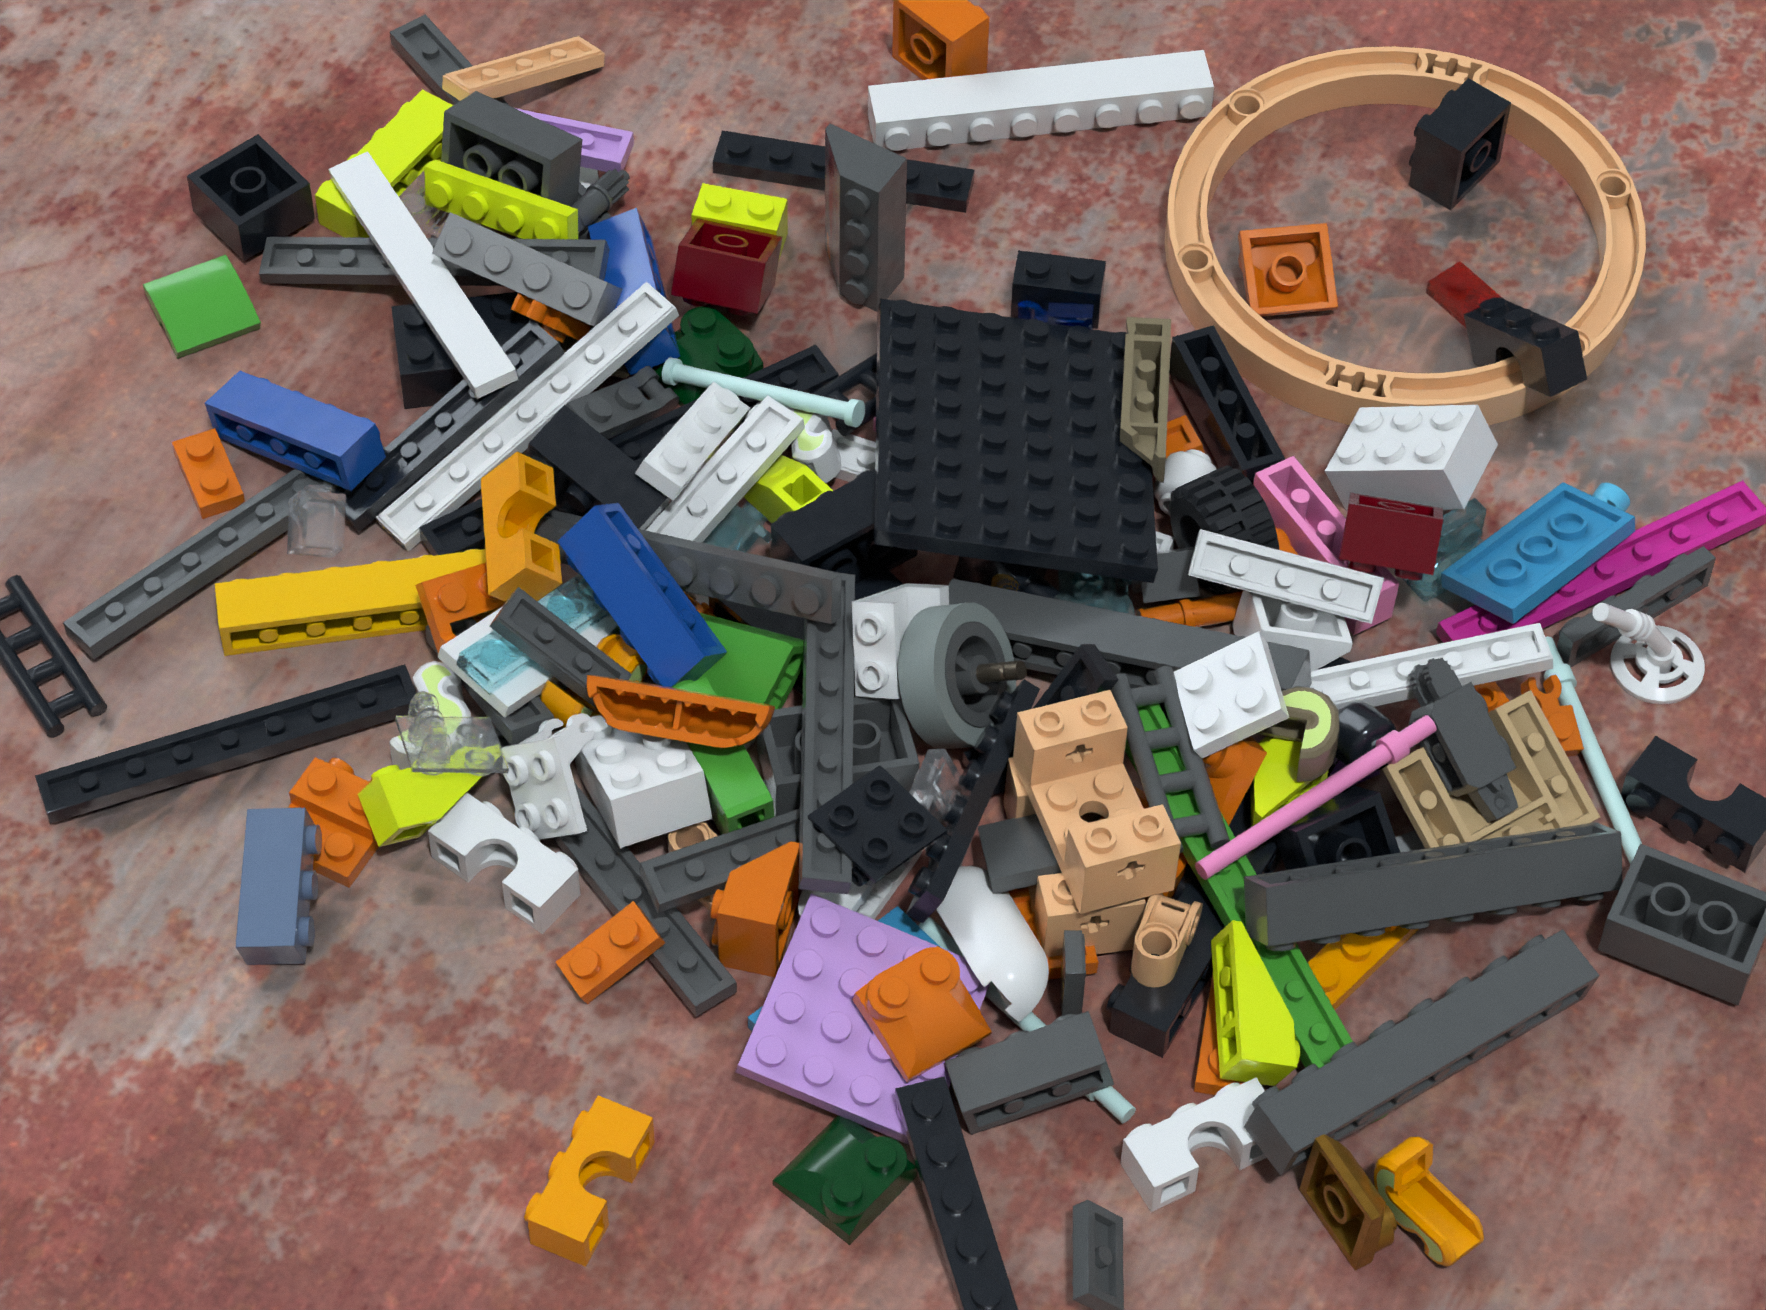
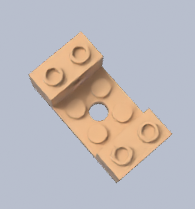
M1111 690L1017 712L1013 762L1080 914L1174 890L1181 842L1164 805L1161 804L1144 809L1126 771L1123 759L1128 727ZM1094 812L1102 815L1105 819L1088 823L1082 820L1081 816L1085 813Z
M1013 757L1008 758L1004 793V808L1007 819H1016L1036 814L1013 762ZM1089 812L1083 814L1081 819L1090 823L1098 821L1102 815ZM1062 873L1038 876L1037 885L1024 887L1029 890V903L1031 911L1035 915L1034 923L1038 939L1041 940L1046 957L1062 955L1064 930H1082L1085 938V947L1094 945L1096 954L1134 949L1135 935L1141 924L1146 905L1144 898L1080 914Z

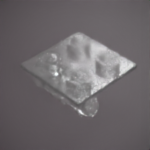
M425 691L416 693L411 699L408 716L395 717L412 772H421L427 775L470 773L477 776H486L491 773H508L509 771L490 717L443 716L439 711V703L436 696Z

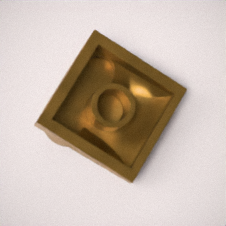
M1325 1134L1316 1137L1299 1190L1356 1271L1372 1263L1377 1251L1393 1244L1397 1222L1393 1212L1386 1205V1202L1352 1153L1340 1142Z

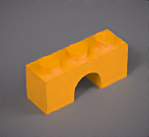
M516 452L481 478L488 594L506 602L509 596L519 587L536 601H539L562 584L559 544L534 534L540 519L556 506L554 474L552 467L520 452Z
M599 1095L589 1112L583 1110L578 1115L572 1129V1142L566 1152L559 1151L554 1157L548 1173L549 1182L542 1194L536 1192L532 1196L524 1216V1220L528 1222L530 1244L584 1267L587 1266L609 1226L607 1200L587 1192L584 1188L589 1182L602 1176H613L633 1183L655 1143L653 1117Z

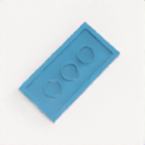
M1563 482L1441 572L1442 588L1514 624L1634 533L1635 516Z

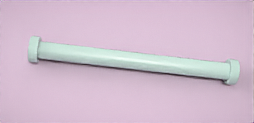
M672 357L665 361L662 369V380L665 384L675 386L680 382L708 388L714 381L737 396L763 401L768 395L785 407L842 419L847 426H860L865 415V404L862 400L850 399L849 402L683 365L680 359Z

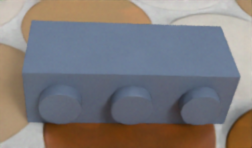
M305 807L247 809L235 946L247 965L305 964L307 946H313L315 925L313 917L309 916L310 900H316L318 896L317 872L313 870L314 854H320L322 833L320 826L314 824Z

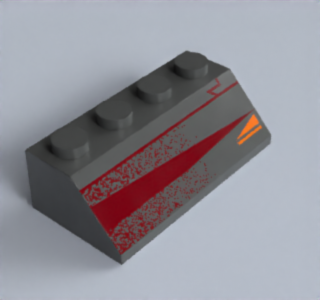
M830 123L825 129V249L839 294L855 304H861L877 312L880 298L888 299L904 279L907 158Z

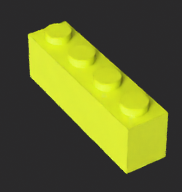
M422 89L410 102L403 104L398 114L384 128H379L371 140L357 154L351 155L347 160L368 151L404 203L425 182L424 166L434 159L441 161L444 111L453 105ZM330 179L323 182L315 194L319 224L342 237L369 238V235L333 181Z

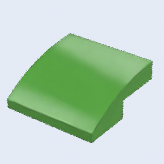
M226 255L143 284V289L160 326H163L177 359L256 331L261 327V322L255 308Z

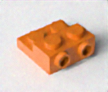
M315 757L290 790L291 804L288 808L305 807L314 824L319 825L321 828L322 848L320 854H314L313 870L350 888L379 848L358 797V793L372 781V778L370 781H366L354 775L352 767L339 758H331L327 763Z

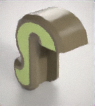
M1296 686L1282 690L1289 718L1256 734L1302 742L1297 782L1313 781L1325 774L1333 764L1339 737V710L1328 695L1314 688Z

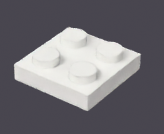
M1259 631L1174 671L1179 699L1193 750L1202 759L1289 718L1267 640Z

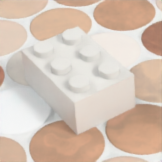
M1478 405L1361 407L1330 460L1325 473L1345 510L1348 509L1350 492L1443 508V510H1464L1498 443Z
M602 715L592 716L590 721L580 724L579 729L581 732L594 730L595 734L575 757L577 773L620 848L712 819L704 771L686 742L619 730L608 725Z

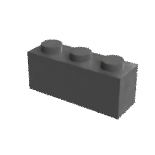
M1089 1011L1078 1015H1063L1055 1019L1050 1025L1030 1032L1018 1031L1012 1033L1004 1041L984 1048H969L958 1054L956 1058L945 1061L962 1115L971 1135L1114 1085Z

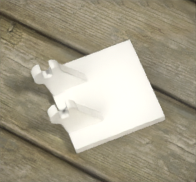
M587 714L572 715L567 720L566 727L553 735L552 730L563 726V722L559 719L545 720L539 726V731L519 744L499 748L503 761V775L509 784L515 806L516 823L518 827L524 826L530 829L539 840L587 831L570 768V763L595 734L594 730L581 732L579 729L581 723L591 720V717Z

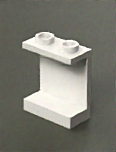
M906 583L852 601L856 697L901 698L898 680V660L904 633L911 620L921 610L932 606L949 605V585Z

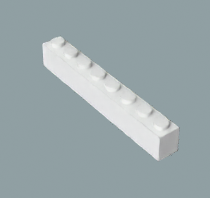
M1204 50L871 85L868 86V119L873 143L889 151H900L1206 117L1212 110L1214 85Z

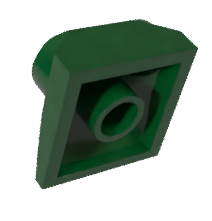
M696 307L683 315L680 329L675 332L680 357L677 359H680L683 365L744 378L764 368L763 361L751 340L717 310L710 307ZM664 363L652 367L660 377L658 382L665 389L671 388L680 397L678 403L680 406L698 399L707 389L680 382L675 386L665 384L662 380Z
M837 1115L773 1179V1186L848 1245H851L917 1177V1168L907 1159L906 1151L898 1141L884 1136L877 1137L856 1122Z

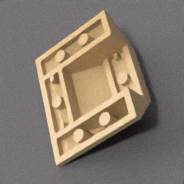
M1531 690L1488 712L1497 732L1508 743L1511 752L1510 756L1516 766L1514 770L1507 773L1519 807L1504 817L1487 822L1467 793L1458 797L1450 795L1424 747L1410 753L1396 764H1390L1382 768L1425 849L1587 824L1600 818Z

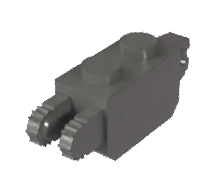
M1432 658L1428 660L1426 665L1418 664L1414 666V669L1408 674V680L1413 687L1412 691L1421 706L1411 712L1409 725L1425 715H1428L1434 721L1437 728L1436 732L1419 742L1421 748L1424 747L1450 795L1458 797L1467 793L1487 822L1504 817L1519 807L1507 776L1508 772L1516 768L1510 756L1509 745L1497 732L1488 714L1486 701L1481 694L1476 692L1472 682L1461 685L1454 670H1451V665L1447 663L1448 660Z

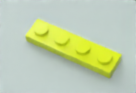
M435 159L424 166L425 200L428 206L448 213L451 212L467 220L521 239H578V209Z

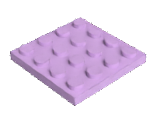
M811 893L744 1049L736 1073L909 1145L894 1097L895 1088L945 1076L949 1088L951 1079L945 1061L907 1083L852 999L855 992L879 973L925 948L937 947V945ZM946 950L957 960L960 968V979L980 1010L990 983L984 987L972 971L965 957Z

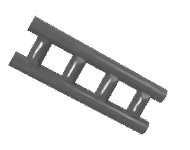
M1163 666L1156 669L1154 676L1157 684L1136 688L1130 687L1126 674H1116L1119 680L1111 689V692L1128 727L1126 738L1149 807L1164 805L1180 842L1182 837L1207 833L1211 847L1220 848L1229 842L1230 839L1204 761L1193 750L1179 699L1173 668L1171 666ZM1164 703L1171 727L1145 731L1137 707ZM1178 746L1185 770L1159 775L1151 750ZM1192 789L1200 814L1174 819L1166 794ZM1182 842L1180 846V853L1184 851Z

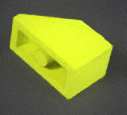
M1267 736L1258 743L1267 754L1250 785L1251 827L1327 779L1328 771L1313 781L1297 782L1302 742Z

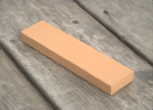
M577 36L443 75L442 89L459 101L475 91L494 99L604 67L605 53Z

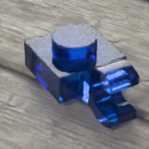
M1023 301L1018 303V318L1038 319L1053 325H1079L1092 331L1093 305L1049 303L1048 311H1045L1035 302Z

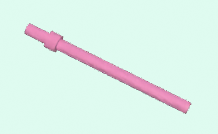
M1425 715L1400 732L1392 730L1376 741L1375 748L1196 862L1195 868L1198 874L1204 880H1207L1386 763L1389 765L1396 764L1410 754L1411 747L1436 732L1437 728L1434 721L1428 715Z

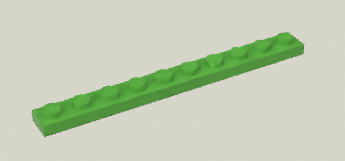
M1159 704L1137 707L1145 731L1171 727ZM1126 738L1125 752L1137 772V768ZM1178 746L1151 750L1159 775L1185 770ZM1192 789L1166 794L1174 819L1200 814ZM1222 815L1229 839L1232 840L1235 836ZM1207 833L1180 838L1184 848L1183 854L1224 926L1226 927L1232 920L1241 921L1246 929L1244 877L1257 875L1246 855L1207 880H1204L1198 874L1195 863L1218 848L1211 847ZM1251 938L1294 1020L1295 1040L1300 1045V1059L1306 1068L1316 1064L1318 1068H1321L1330 1063V1058L1340 1048L1353 1041L1298 945L1295 942V948L1291 950L1272 951L1266 949L1265 945ZM1388 1113L1380 1117L1379 1119L1386 1117Z

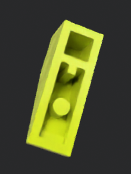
M1232 920L1211 940L1220 1079L1247 1082L1256 1077L1262 1085L1276 1086L1297 1068L1299 1062L1300 1045L1295 1040L1294 1020L1243 923Z

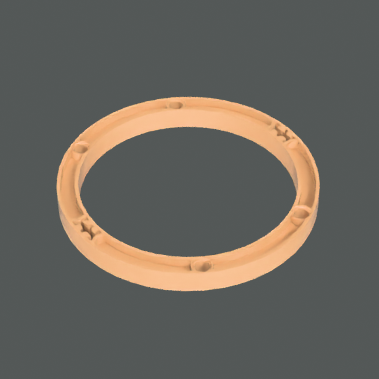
M1392 46L1336 50L1309 56L1279 66L1254 78L1215 106L1196 127L1176 163L1169 188L1165 228L1167 268L1175 294L1195 330L1214 325L1240 375L1261 390L1291 406L1322 418L1350 425L1361 407L1478 405L1489 426L1533 412L1560 398L1577 385L1552 397L1524 385L1521 368L1515 356L1494 364L1469 370L1445 373H1404L1362 367L1341 361L1312 350L1291 339L1264 320L1245 302L1234 289L1218 262L1209 236L1207 220L1209 205L1218 185L1227 171L1247 150L1272 132L1296 120L1337 108L1366 104H1402L1437 109L1448 91L1452 89L1456 91L1468 78L1511 102L1506 133L1527 145L1548 161L1566 179L1580 198L1590 217L1598 244L1600 274L1585 303L1565 324L1579 333L1586 375L1588 377L1601 365L1616 346L1626 328L1636 301L1646 252L1645 221L1641 202L1631 176L1609 142L1583 115L1542 86L1514 72L1470 57L1423 48Z

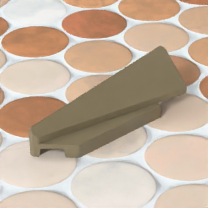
M1127 317L1120 442L1152 466L1156 479L1164 483L1171 319Z

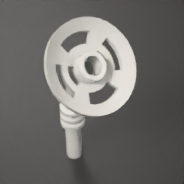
M1598 603L1593 608V617L1596 621L1615 627L1622 634L1613 646L1610 656V668L1614 679L1624 691L1644 702L1672 704L1685 700L1699 688L1705 672V663L1701 651L1689 637L1675 629L1655 625L1654 619L1650 615L1634 609L1624 611L1606 603ZM1675 640L1680 642L1689 651L1693 662L1683 659L1681 650L1673 643ZM1635 658L1636 665L1645 674L1641 682L1630 674L1624 659ZM1673 666L1675 670L1670 672L1671 667ZM1682 675L1687 678V680L1677 686L1659 688V684L1671 683Z

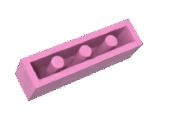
M1292 456L1255 473L1253 485L1265 501L1275 527L1282 529L1287 534L1291 546L1298 555L1348 568V561L1339 559L1346 518L1297 459ZM1376 566L1375 572H1364L1383 577L1384 581L1372 624L1345 617L1348 629L1353 635L1392 617L1399 582L1386 567Z

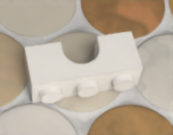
M466 793L428 830L432 858L468 883L481 870L489 866L501 865L512 869L513 871L502 881L505 909L541 934L581 895L579 872L575 862L565 853H555L544 846L530 829L524 826L518 828L506 820L499 809L488 801L480 802L469 793Z
M1256 1077L1243 1084H1228L1220 1089L1215 1097L1198 1105L1195 1103L1183 1105L1170 1118L1153 1126L1151 1124L1138 1126L1123 1139L1121 1166L1150 1212L1195 1192L1199 1166L1191 1152L1198 1148L1210 1146L1225 1151L1239 1170L1267 1158L1244 1128L1255 1109L1252 1106L1253 1101L1265 1091Z

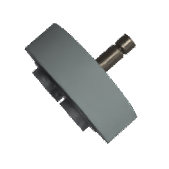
M977 603L932 606L921 610L909 623L900 646L898 680L905 712L917 734L927 744L938 749L975 747L984 729L989 724L993 726L996 718L991 716L990 712L1004 690L1012 693L1016 688V680H1023L1027 673L1026 665L1022 660L1014 661L1010 642L998 619L987 608Z

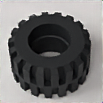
M1224 466L1172 491L1170 495L1171 500L1169 501L1170 520L1179 549L1189 547L1194 549L1199 530L1202 529L1279 550L1276 528L1265 501L1251 481L1238 469ZM1198 578L1201 583L1216 594L1220 593L1222 595L1237 589Z

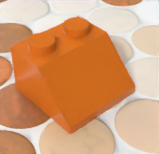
M893 0L892 57L922 80L987 73L990 17L986 15L981 7L973 5L968 0Z
M790 841L732 870L729 873L725 889L716 890L711 906V918L716 919L712 934V945L718 946L719 961L724 967L776 977L801 895V889H798L799 843Z

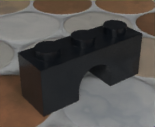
M1504 298L1487 299L1480 304L1479 308L1464 314L1474 363L1485 366L1515 356L1521 368L1524 385L1549 397L1587 380L1577 330L1537 314L1530 309L1511 303Z
M1655 736L1626 774L1621 792L1624 803L1636 814L1647 816L1668 828L1676 837L1694 843L1711 853L1721 863L1732 865L1745 873L1766 845V798L1741 783L1729 797L1723 800L1710 801L1697 796L1689 786L1698 759Z

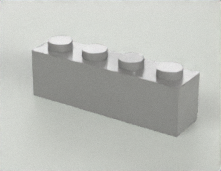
M451 212L432 252L436 256L592 326H596L614 310L623 290Z

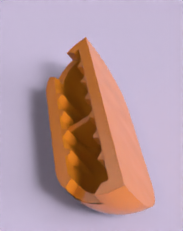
M587 675L588 696L593 698L594 704L606 720L605 722L616 729L712 747L732 748L745 745L757 738L769 725L775 710V706L643 682Z

